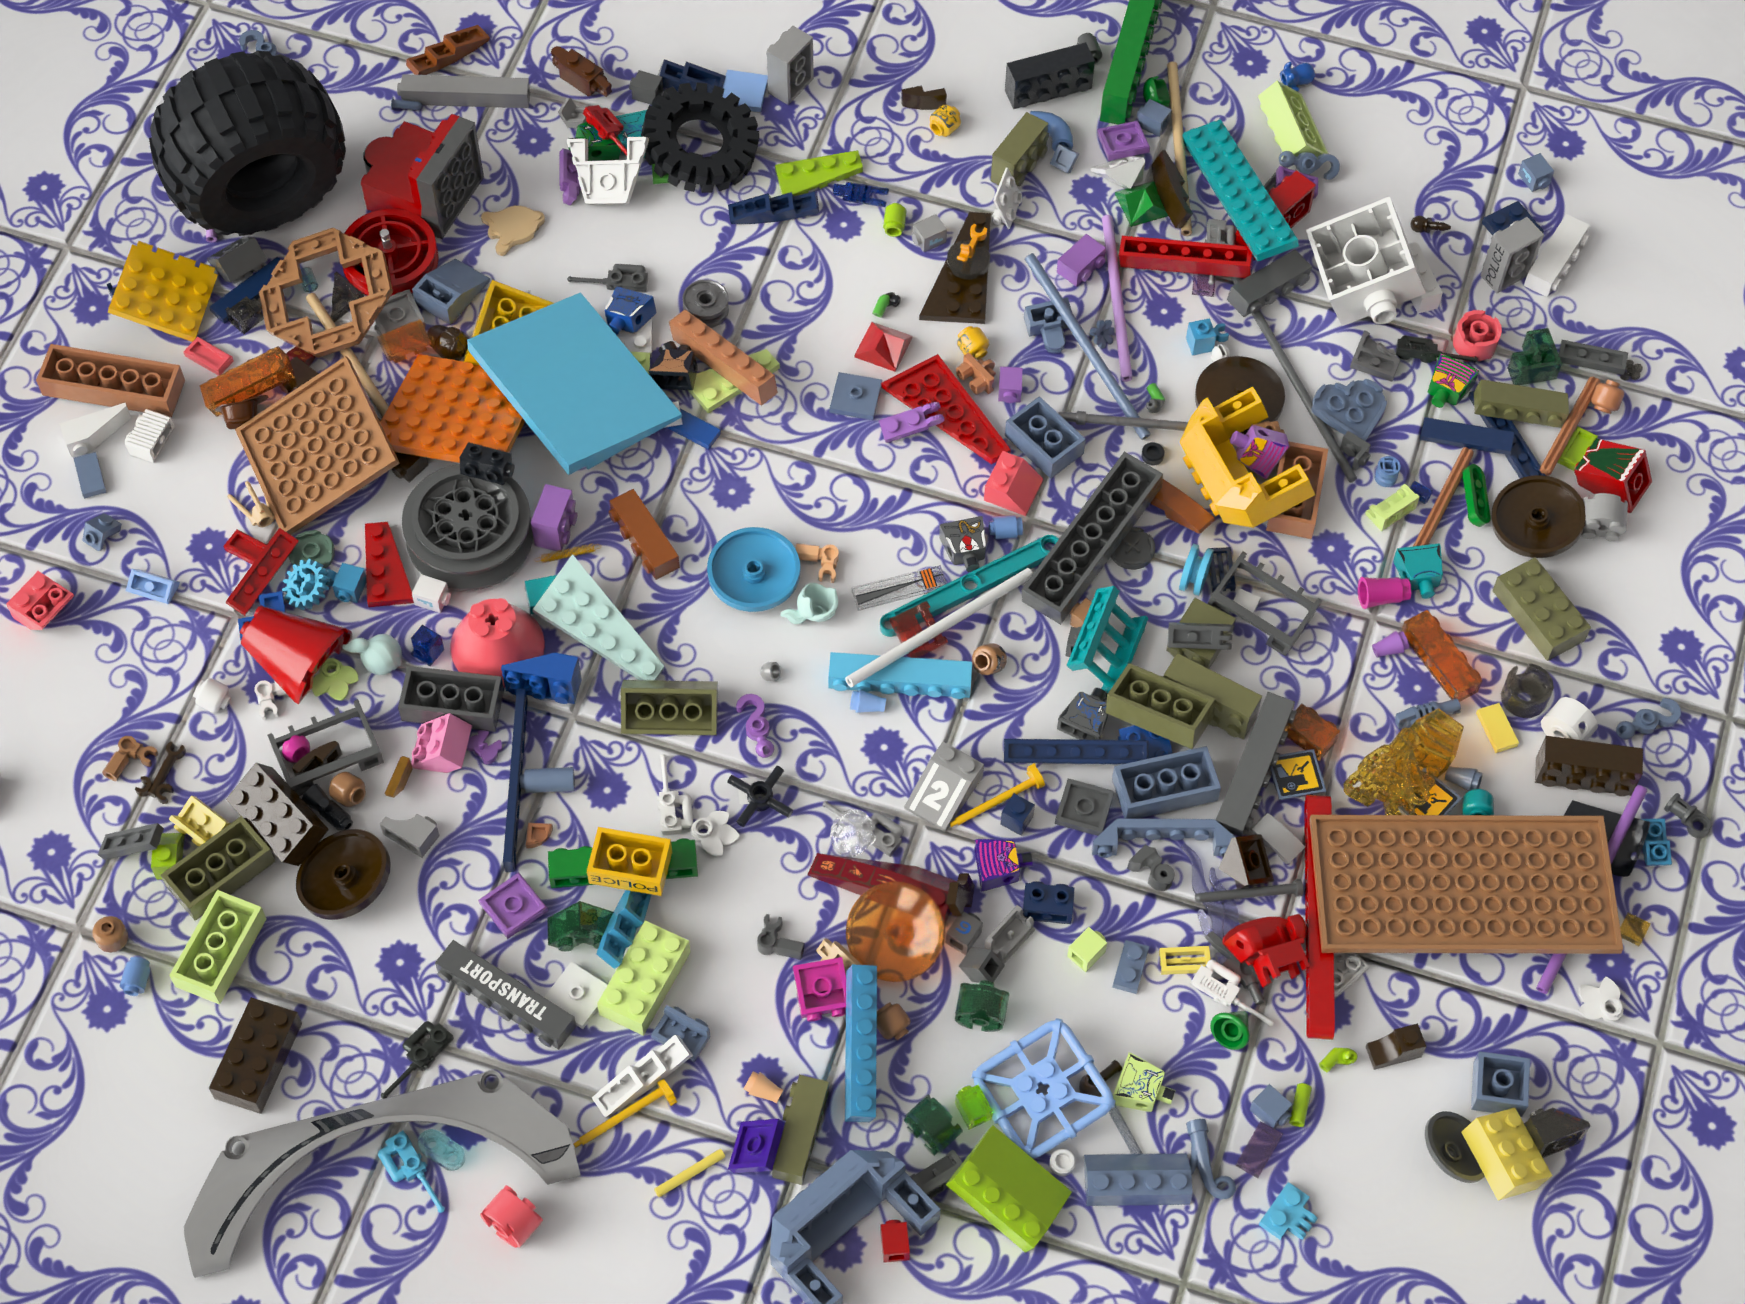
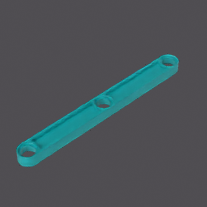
M1054 535L1043 536L886 613L880 619L881 633L887 637L896 636L998 586L1026 568L1032 569L1040 565L1050 552V550L1044 548V544L1048 542L1056 544L1059 538ZM973 581L977 584V587L970 590L964 585L966 582ZM894 621L897 626L894 629H887L884 623Z

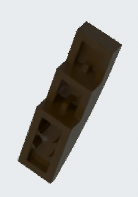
M1162 150L1151 164L1154 182L1161 202L1174 227L1182 228L1193 214L1186 203L1189 196L1182 187L1185 180L1166 150Z

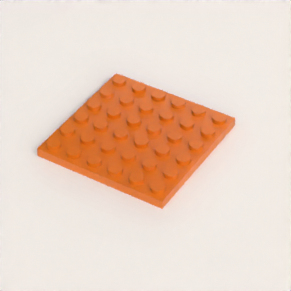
M418 354L380 423L394 452L460 463L459 457L468 442L510 453L525 421L481 366L473 365L470 362Z

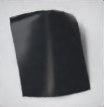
M1572 800L1564 816H1604L1607 843L1622 815ZM1638 818L1633 819L1611 864L1613 875L1621 877L1630 876L1645 843L1650 827L1649 821ZM1636 852L1635 858L1632 860L1631 854Z

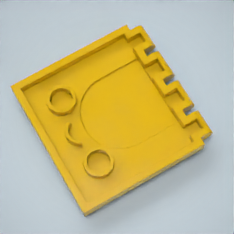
M138 241L137 246L132 244L107 313L193 342L196 339L218 274L214 273L215 267L200 263L198 268L195 267L196 261L179 255L178 260L173 259L175 255L173 252L157 248L155 253L152 251L153 245Z

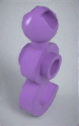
M746 694L737 701L736 711L741 713L750 704L757 707L746 723V734L751 740L758 742L755 747L758 756L768 758L774 752V745L766 739L770 729L769 722L763 717L765 713L764 701L758 695Z

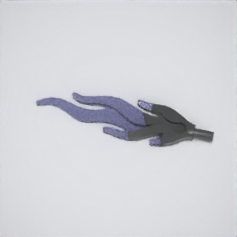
M1182 844L1181 848L1188 855L1192 863V889L1195 895L1197 893L1210 892L1204 879L1200 858L1189 846ZM1212 867L1209 871V882L1214 891L1226 890L1216 877L1215 868ZM1234 899L1220 902H1203L1210 916L1212 928L1202 909H1199L1197 915L1205 938L1219 951L1214 956L1216 962L1241 977L1240 984L1245 989H1249L1256 1005L1264 1003V997L1258 987L1259 979L1253 965L1241 964L1222 944L1225 934L1239 925L1238 908Z

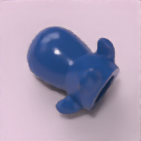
M1287 62L1284 69L1280 72V78L1284 85L1298 92L1300 90L1297 87L1298 85H1307L1314 80L1315 70L1311 64L1301 63L1291 68L1292 63Z

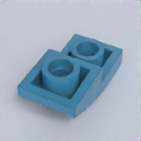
M1641 819L1650 822L1648 834L1642 848L1646 866L1672 865L1670 840H1667L1665 819Z

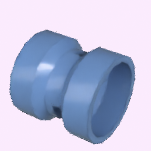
M1392 456L1381 458L1374 476L1377 484L1382 487L1393 486L1398 478L1401 467L1400 462Z

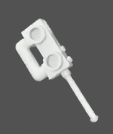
M666 754L660 755L663 792H659L657 801H660L658 810L661 811L660 825L663 836L682 834V829L691 828L693 824L691 797L689 795H679L678 791H670L668 788ZM682 805L683 819L676 817L675 807Z
M1209 960L1205 967L1200 966L1190 983L1192 986L1213 997L1214 1001L1223 1003L1224 1007H1230L1231 1003L1235 1006L1238 1005L1269 1024V1026L1274 1025L1273 1019L1270 1020L1239 1001L1240 999L1236 997L1240 990L1237 986L1241 981V977L1215 960ZM1213 972L1229 980L1227 985L1211 977Z

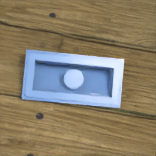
M131 569L126 591L170 604L180 582L140 569Z

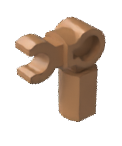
M124 736L118 742L119 751L113 754L102 773L106 778L117 781L129 762L128 758L135 760L138 758L143 765L151 767V760L145 757L149 754L157 757L158 752L152 746L143 747L132 736Z

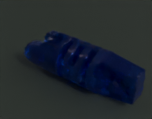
M846 182V185L834 184L833 194L843 197V201L886 207L887 202L872 198V193L888 195V188Z

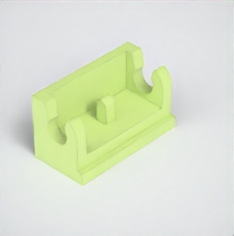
M1406 484L1400 486L1401 488L1384 501L1376 506L1373 504L1369 506L1370 509L1366 510L1365 515L1380 531H1383L1416 509L1420 496L1415 494Z

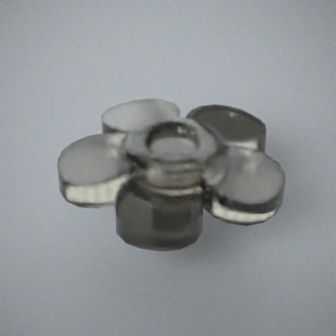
M1627 360L1625 373L1620 375V378L1622 380H1629V378L1632 380L1639 379L1640 372L1643 370L1642 365H1634L1632 360Z

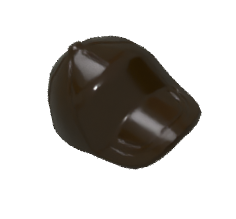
M442 325L430 327L427 332V342L439 356L459 361L466 355L468 350L467 339L469 338L462 330Z

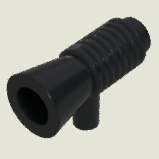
M318 784L312 785L302 796L301 799L307 806L318 811L319 815L336 830H348L352 826L351 816L333 800H330Z

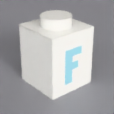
M420 575L412 592V597L416 606L441 613L444 605H448L451 593L449 592L447 582Z

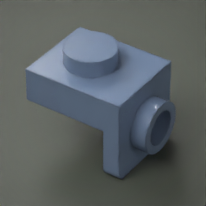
M103 513L85 522L82 540L97 551L103 549L105 539L120 532L122 524Z

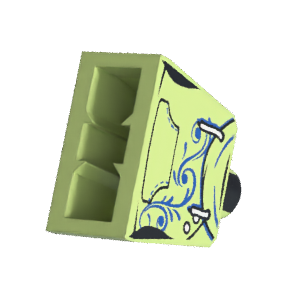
M1128 1053L1113 1094V1099L1116 1101V1106L1152 1112L1156 1100L1171 1105L1176 1090L1162 1085L1165 1075L1163 1070L1132 1053Z

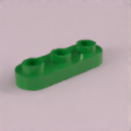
M1471 464L1463 469L1462 476L1468 519L1473 525L1482 527L1491 520L1486 480L1482 469L1476 464Z

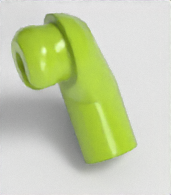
M1333 1048L1319 1063V1066L1328 1073L1336 1064L1349 1065L1355 1063L1358 1056L1354 1050L1349 1048Z

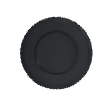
M1150 442L1142 448L1141 457L1148 465H1158L1163 461L1165 451L1160 444Z

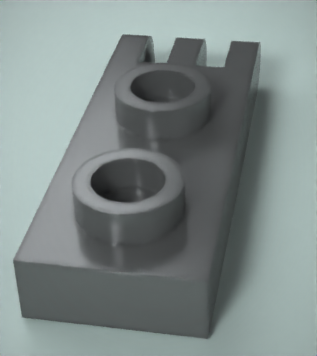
M1169 622L1167 646L1168 648L1232 649V644L1224 643L1223 640L1230 641L1233 635L1223 633V631H1233V625Z

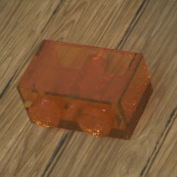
M421 319L377 336L387 361L393 360L394 363L407 359L406 354L411 352L417 355L427 351L426 346L431 344Z
M1301 703L1296 709L1297 714L1293 724H1287L1285 731L1289 732L1287 738L1304 750L1314 749L1316 758L1320 761L1337 742L1340 730L1337 729L1334 723L1320 717L1313 708L1306 707Z

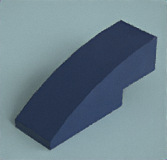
M665 59L658 73V76L663 78L664 88L668 89L673 86L678 91L679 84L690 82L692 90L695 91L696 84L699 82L707 83V92L712 93L715 85L723 88L726 77L689 62L682 66Z

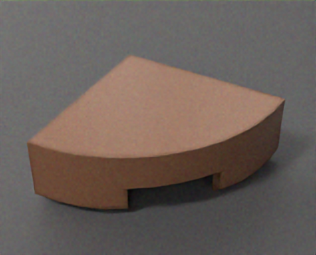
M528 823L526 848L538 847L546 842L552 833L553 825Z

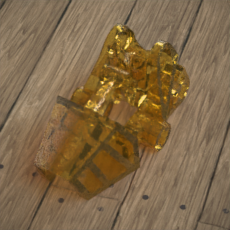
M1439 708L1417 719L1410 728L1401 729L1389 745L1384 744L1365 756L1358 765V770L1351 774L1343 783V791L1350 798L1367 807L1375 802V799L1382 801L1385 815H1403L1398 809L1399 806H1403L1409 815H1415L1414 804L1423 805L1430 797L1429 791L1435 785L1434 778L1440 777L1447 771L1456 757L1464 726ZM1425 767L1427 773H1425V772H1423V771H1421V770ZM1359 781L1362 783L1359 787H1353ZM1414 792L1423 795L1424 798H1418Z

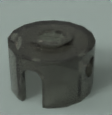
M1529 663L1526 671L1517 675L1518 666H1515L1509 671L1500 693L1501 702L1515 716L1521 718L1538 716L1545 710L1554 689L1553 680L1549 673L1541 666ZM1521 692L1527 693L1531 700L1520 699L1518 694Z

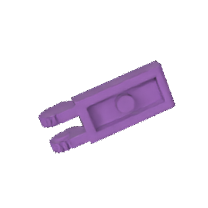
M929 403L923 407L920 406L879 420L885 442L889 443L928 430L929 427L942 423L944 416L941 414L931 416L928 419L925 418V415L940 410V403Z

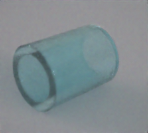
M309 267L302 268L303 283L301 285L305 292L315 291L318 288V283L312 269Z

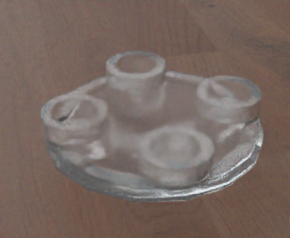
M849 809L842 812L834 820L830 833L832 846L837 853L845 857H854L862 854L869 845L874 843L876 837L873 832L871 819L866 813L858 809Z

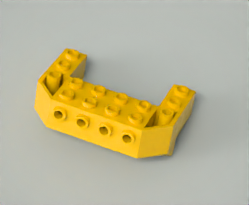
M1254 387L1239 393L1215 407L1212 406L1208 398L1204 399L1192 414L1180 440V444L1186 454L1183 460L1188 469H1194V472L1191 474L1196 484L1202 483L1203 487L1200 490L1206 501L1211 499L1212 503L1209 506L1215 517L1220 515L1224 523L1251 528L1264 523L1315 495L1310 481L1300 464L1258 485L1253 474L1249 473L1244 464L1238 460L1236 450L1230 443L1229 438H1231L1235 431L1242 432L1251 427L1252 424H1257L1269 417Z

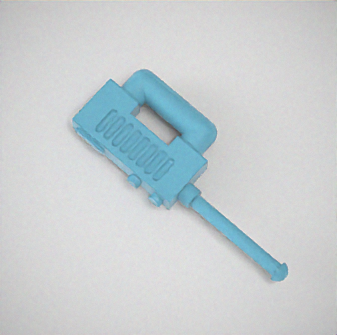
M401 1131L386 1140L387 1146L379 1150L378 1157L392 1180L399 1182L407 1178L408 1181H411L417 1177L421 1180L434 1201L438 1212H444L445 1207L442 1206L425 1178L424 1172L427 1171V1164L421 1161V1154H417L407 1134ZM398 1153L404 1163L401 1169L397 1168L391 1155L394 1156Z

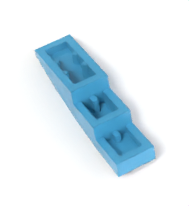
M625 890L618 902L596 953L613 969L621 965L626 948L633 943L636 929L644 923L652 894Z

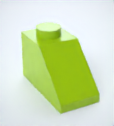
M162 833L160 843L157 849L152 850L151 869L157 880H163L161 874L183 859L185 834Z

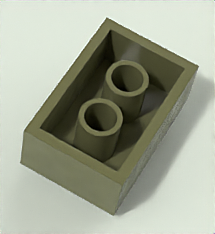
M1028 112L1024 114L992 154L991 182L999 185L1005 169L1008 168L1015 179L1016 185L1021 186L1027 173L1032 172L1039 158H1043L1047 153L1048 122Z

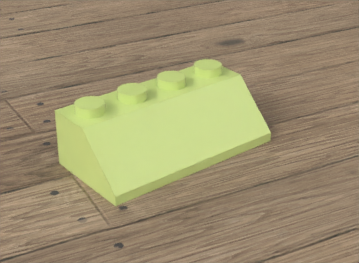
M1276 81L1258 96L1261 102L1260 107L1267 115V123L1276 135L1274 137L1275 141L1282 151H1291L1295 156L1302 152H1310L1316 157L1321 154H1328L1301 93Z

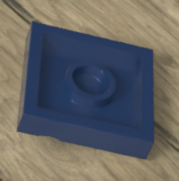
M1519 201L1484 217L1482 220V224L1492 236L1495 232L1503 231L1513 222L1521 221L1526 217L1542 233L1544 232Z

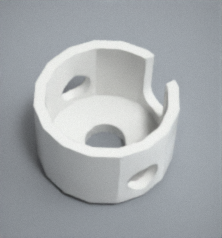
M1564 697L1560 698L1543 717L1541 726L1547 736L1587 741L1597 730L1598 722L1593 713L1581 702L1573 698ZM1580 722L1585 723V730L1579 727Z

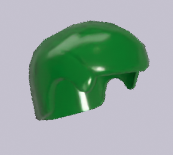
M1159 76L1148 78L1143 87V98L1146 103L1151 99L1168 107L1170 97L1165 81L1157 79Z

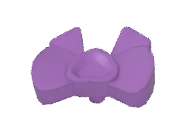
M478 731V735L469 738L466 750L474 751L475 754L482 757L484 764H491L496 760L498 751H502L501 740L488 746L485 740L489 736V731Z

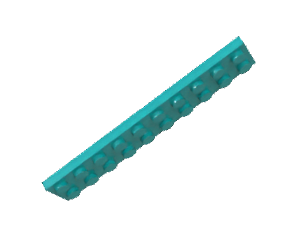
M1221 119L1183 133L1185 146L1257 262L1299 247L1297 237Z

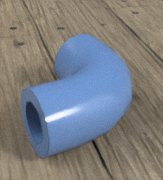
M1030 111V114L1048 122V133L1052 139V149L1056 151L1059 144L1070 149L1073 148L1071 129L1061 117L1049 112Z

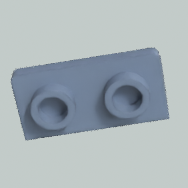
M666 1005L664 1015L652 1032L651 1038L664 1045L674 1035H679L693 1054L689 1059L695 1062L710 1039L708 1025L698 1018L694 1020L686 1016V1012L675 1006L672 1008Z

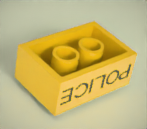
M598 827L587 868L589 884L662 896L672 855L671 839Z

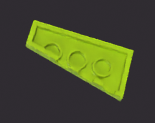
M856 150L776 164L775 172L781 194L792 192L794 196L806 194L809 190L817 187L820 189L824 188L832 181L836 180L839 182L863 172V165L859 151Z

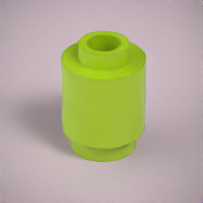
M899 203L890 204L885 208L883 228L885 233L892 237L900 236L905 229L907 210Z

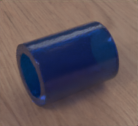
M1416 481L1410 486V489L1420 496L1419 501L1426 504L1433 490Z

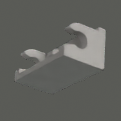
M1018 905L985 939L984 949L992 950L1003 964L1009 960L1035 931L1033 918L1030 916L1026 919L1022 914L1023 909Z

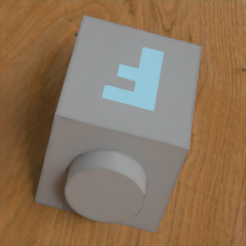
M937 214L913 224L912 240L916 246H920L923 252L946 243L947 228Z

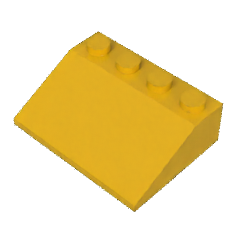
M492 280L486 292L472 337L554 303ZM467 350L464 362L479 365Z

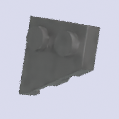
M1364 330L1350 368L1392 382L1400 359L1393 353H1390L1382 343L1377 344L1372 340L1370 333Z

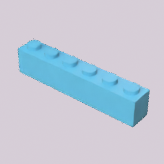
M830 653L828 688L837 691H859L860 689L865 692L875 691L883 694L904 693L908 696L920 694L929 695L930 697L970 698L972 662L901 657L857 685L850 687L845 678L877 659L880 655Z

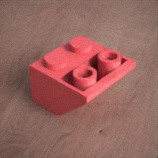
M37 571L6 605L15 620L30 630H42L74 597V594Z

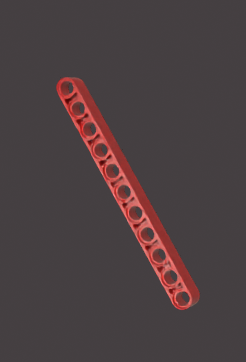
M1306 795L1304 804L1306 957L1310 964V967L1306 969V1035L1310 1039L1333 1040L1335 1032L1334 953L1321 952L1309 821L1311 815H1332L1331 796Z

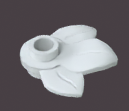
M714 811L707 818H700L692 824L691 833L693 838L700 841L703 850L711 855L722 856L723 845H730L739 839V833L727 824L729 812ZM701 829L708 830L707 833L699 832Z
M1608 977L1602 980L1599 988L1581 984L1579 995L1584 1004L1580 1006L1578 1011L1584 1017L1591 1020L1601 1018L1608 1022L1619 1020L1623 1015V1006L1619 1001L1621 993L1618 986ZM1606 1008L1613 1009L1614 1013L1608 1012Z

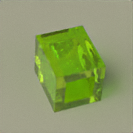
M979 1084L974 1087L969 1085L958 1091L955 1097V1105L968 1130L991 1120L993 1110Z

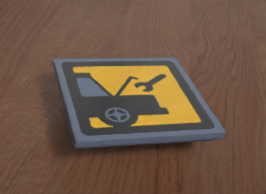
M1314 749L1281 754L1276 766H1270L1279 800L1326 792Z
M1424 767L1393 801V804L1407 815H1447L1462 798Z

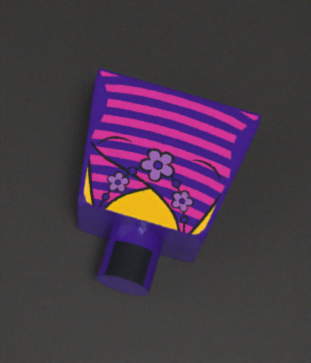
M975 839L974 851L981 892L1016 883L1019 881L1020 868L1033 866L1031 852L1017 853L1016 844L1013 840Z

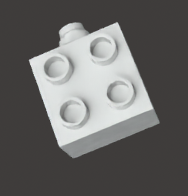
M1390 197L1306 230L1329 301L1342 326L1367 316L1372 317L1376 324L1389 323L1397 316L1396 308L1398 304L1426 294L1402 224Z

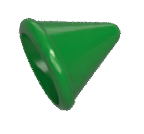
M1246 1011L1223 1012L1216 1014L1212 1018L1210 1029L1213 1037L1220 1045L1231 1050H1240L1248 1044L1250 1034L1248 1013Z

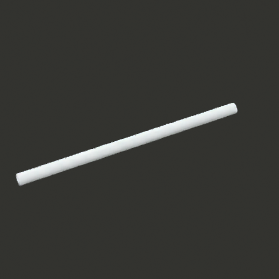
M1029 568L1024 569L848 675L845 678L847 684L850 687L857 685L1024 584L1030 579L1033 572Z

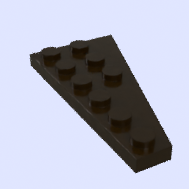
M969 212L922 308L919 320L985 324L991 213ZM973 224L977 225V233H981L984 227H986L987 237L985 240L977 242L973 258H968L966 263L957 260V256L961 252V244L969 245L972 239L970 236L971 226Z

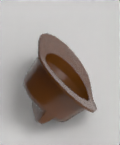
M261 395L240 402L223 404L216 407L215 411L222 413L228 429H236L256 416L257 404L264 402L269 397L268 395Z

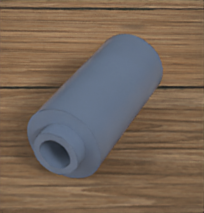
M574 767L525 769L524 774H520V787L525 789L526 793L575 791Z

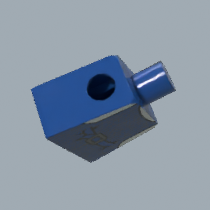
M618 286L605 307L607 324L616 335L621 330L630 333L637 332L657 313L653 296Z

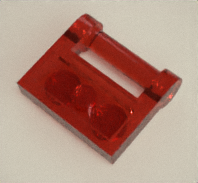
M928 601L890 618L889 621L900 643L923 631L915 615L921 613L927 627L936 623L929 610L930 605ZM939 634L933 638L934 642L930 644L929 642L924 643L909 652L907 656L919 658L946 645L948 640L945 636L943 637L942 634Z

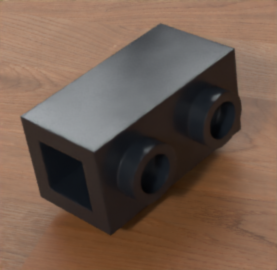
M468 442L459 457L460 474L504 485L508 477H512L515 465L512 463V453Z

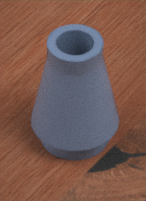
M1448 766L1445 780L1451 781L1470 791L1479 789L1483 773L1477 772V769Z

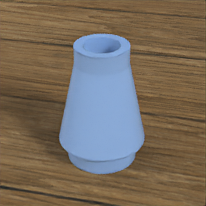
M860 689L859 691L852 692L850 710H855L856 713L884 712L886 698Z

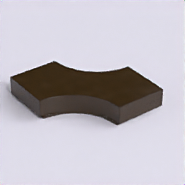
M960 873L957 882H950L947 905L953 916H962L964 907H972L975 885L969 873Z

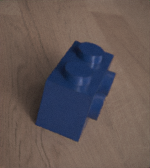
M1039 881L1025 883L1023 916L1026 919L1031 916L1034 921L1071 924L1075 887H1069L1066 884L1045 885Z

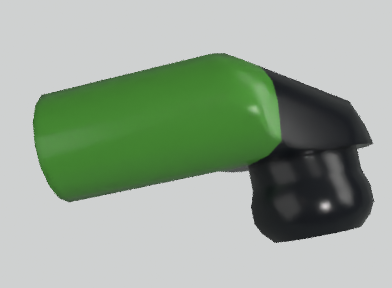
M894 292L881 295L872 314L882 318L888 306L897 307L900 304V296L895 295Z

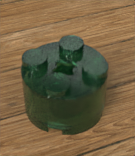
M982 980L979 984L961 983L955 1011V1021L969 1029H973V1025L982 1026L981 1031L984 1032L1002 1030L1010 993L995 988V984L991 981Z
M929 1094L905 1115L904 1122L908 1125L906 1128L915 1138L921 1136V1139L925 1142V1148L933 1156L943 1152L963 1133L958 1123L955 1126L952 1125V1115L934 1097L931 1098Z

